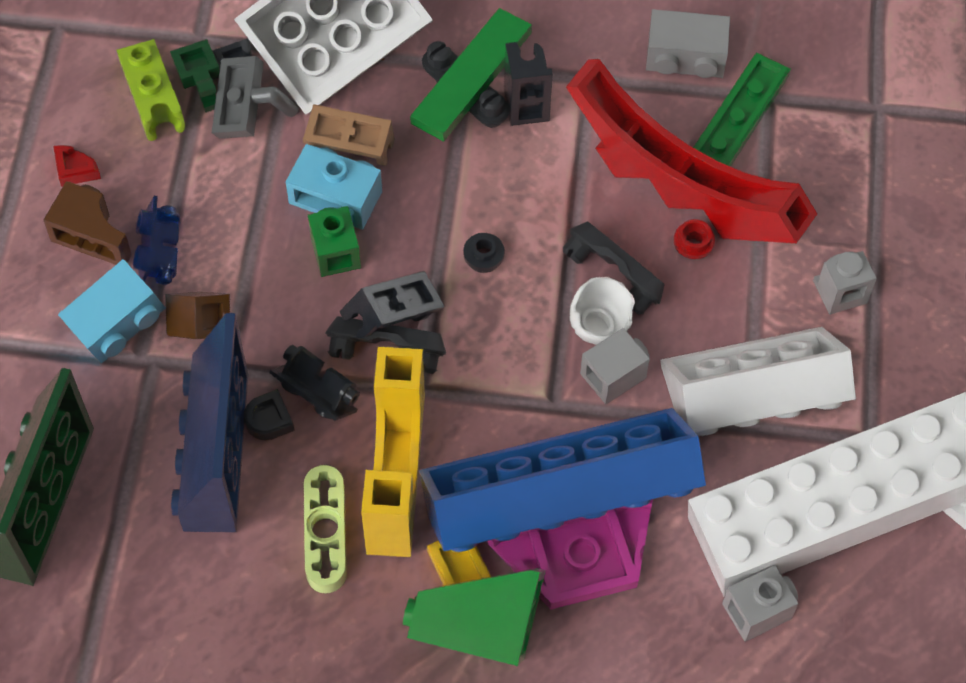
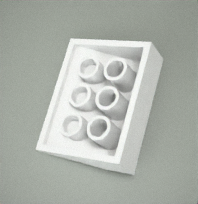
M259 0L234 19L305 115L311 112L313 104H323L433 21L418 0Z

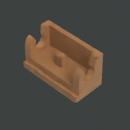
M313 104L303 137L304 144L376 158L377 164L383 166L387 165V149H392L395 140L392 120Z

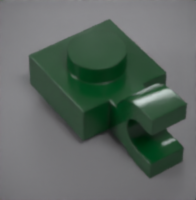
M205 39L170 51L183 88L196 86L205 112L215 110L217 91L212 80L219 78L220 69L208 40Z

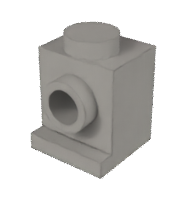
M863 251L857 253L844 252L824 262L821 274L814 276L813 282L829 315L867 304L877 278ZM849 290H852V291H853V293H850V294H847V295H843L844 292H846V291H849Z

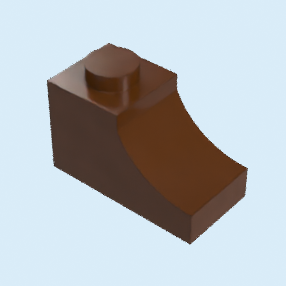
M66 181L43 219L51 242L115 265L122 259L128 263L132 256L126 233L115 229L107 222L110 214L104 195L93 186L86 184L79 186Z

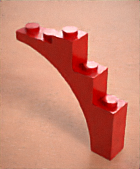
M588 59L566 86L601 139L595 149L615 178L649 179L668 208L704 210L722 239L797 244L818 213L799 183L774 181L737 170L689 146L662 127L625 92L600 59Z

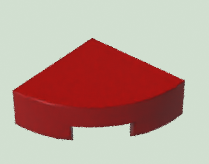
M53 146L61 187L64 186L66 181L78 184L101 179L98 166L91 156L89 157L75 150L72 146Z

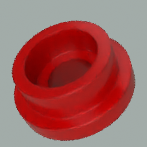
M691 219L676 229L673 242L675 249L682 256L689 259H701L712 252L715 244V235L706 222L699 219ZM689 239H696V240H698L700 243H699V244H694V243H690V242L687 241V240H689Z

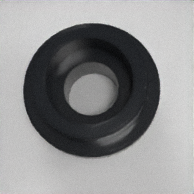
M475 234L464 244L463 256L465 262L479 273H488L495 270L504 259V245L493 234ZM481 248L490 249L491 251L488 253H480L477 250Z

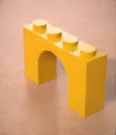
M378 347L374 380L376 404L373 470H365L361 511L366 555L411 557L425 400L423 349Z

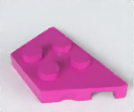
M653 499L642 507L628 508L623 506L607 510L605 515L598 518L586 519L580 517L564 521L563 525L555 529L543 530L536 528L521 532L518 537L511 540L499 541L492 539L487 542L514 572L534 568L546 570L539 598L550 610L637 588Z

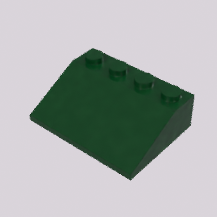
M61 368L37 397L32 411L24 415L20 426L21 438L16 451L12 450L7 456L4 466L5 478L0 488V578L34 586L94 430L70 369Z

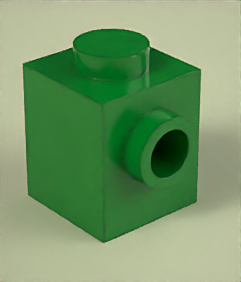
M328 207L317 213L308 214L310 236L320 276L325 277L361 269L360 250L349 207Z

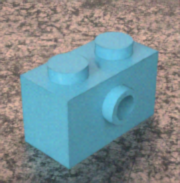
M306 144L286 180L288 202L291 205L314 213L328 207L341 208L348 206L353 226L363 230L382 194L381 170L375 168L369 162L363 160L355 161L340 156L329 148H317Z
M122 259L63 309L58 316L102 364L107 358L119 354L125 348L127 341L140 330L153 325L158 319L159 314L166 307L128 263Z

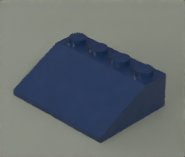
M226 313L192 354L191 370H185L183 373V395L188 396L187 409L180 410L179 432L180 435H185L184 449H177L175 457L176 475H181L180 489H173L171 500L172 515L179 517L183 532H237L248 370L235 313Z

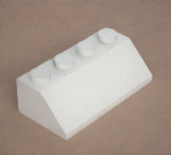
M823 327L660 360L674 410L699 436L713 434L718 431V428L729 425L739 427L753 426L759 423V419L773 416L792 418L798 416L801 410L816 407L824 410L840 407L844 401L856 399L851 350Z

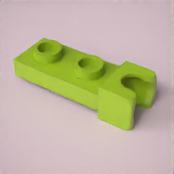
M152 39L117 49L118 58L147 139L149 141L157 139L156 127L163 122L173 124L175 130L179 133L184 132L186 126L182 110L155 40Z

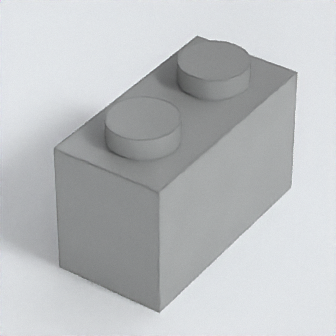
M652 9L646 71H657L662 74L697 75L702 78H723L728 56L730 16Z

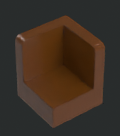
M202 291L165 294L167 335L188 339H205L226 313H230V294Z

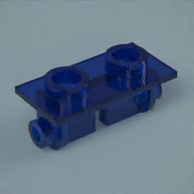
M154 195L147 209H141L137 217L136 233L141 234V245H138L135 250L133 269L139 270L138 276L144 282L147 277L155 278L158 284L167 285L177 275L178 248L163 246V243L177 245L180 215L176 212V208L170 205L157 208L158 196Z

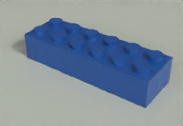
M673 408L419 470L430 523L443 551L452 550L455 552L470 550L477 543L492 539L499 541L511 540L518 537L521 532L536 528L543 530L555 529L563 525L564 521L580 517L586 519L598 518L605 515L607 510L623 506L628 508L642 507L647 505L651 499L667 495L670 497L686 496L693 489L706 486L699 437Z

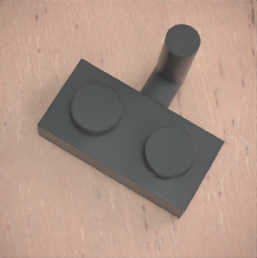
M257 56L221 60L211 132L219 139L254 136L258 104L271 103L288 117L295 116L299 110L298 104L278 88L261 87L264 62Z

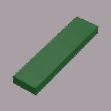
M498 8L410 115L411 124L444 142L477 102L480 95L505 67V43L517 42L520 48L531 35L532 24Z
M756 52L693 148L731 167L787 81L791 68Z

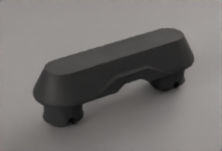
M436 41L427 47V51L422 58V66L438 83L458 56L451 51L450 47H446L444 42ZM489 85L469 112L482 124L493 128L507 119L510 109L504 97Z
M584 222L570 229L572 237L563 246V252L577 264H581L592 252L598 254L608 264H616L619 271L633 285L629 292L635 300L633 311L638 315L644 314L652 303L655 305L660 304L665 286L662 281L590 222Z
M337 316L325 332L328 337H331L329 351L327 352L331 357L339 358L341 351V358L350 360L354 357L356 342L363 341L375 344L380 341L395 343L399 348L423 349V366L426 365L425 372L433 374L438 371L439 356L443 357V355H446L441 334L390 325L377 328L370 336L357 338L356 333L358 329L363 327V320L352 319L344 321L341 316Z

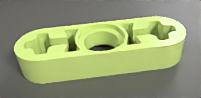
M329 465L314 467L307 473L304 479L305 572L309 585L320 593H331L338 590L344 584L347 576L344 481L341 473ZM323 480H328L331 487L328 490L329 506H321L318 488ZM321 519H331L338 525V529L329 538H319L313 533V526ZM321 551H329L331 567L335 569L330 572V578H321L320 572L317 571L322 567Z

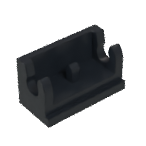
M517 42L505 43L504 94L506 102L509 104L511 126L550 121L553 73L551 68H547L544 50L538 43L534 44L533 54L535 58L529 61L521 58V50Z
M422 271L363 287L339 312L344 321L352 320L358 317V314L361 315L363 327L358 329L356 337L363 338L370 336L377 328H383L410 319L416 322L427 319L432 313L441 311L445 306L426 272Z

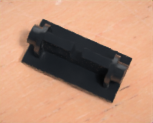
M290 345L283 354V359L287 361L286 364L269 371V374L281 382L282 387L286 391L294 395H300L314 406V410L319 415L327 419L336 421L354 414L358 410L353 406L360 396V392L356 390V384L332 367L328 368L323 378H321L319 374L325 362L303 346L296 347L295 345Z

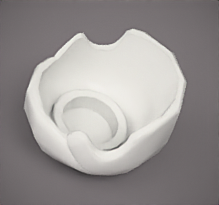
M610 277L591 278L580 286L570 305L571 327L575 329V333L583 341L595 345L622 328L627 331L633 323L634 297L622 282Z

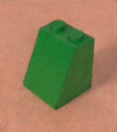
M534 568L418 591L415 598H409L404 612L403 625L409 627L407 638L518 666L525 659L546 570Z

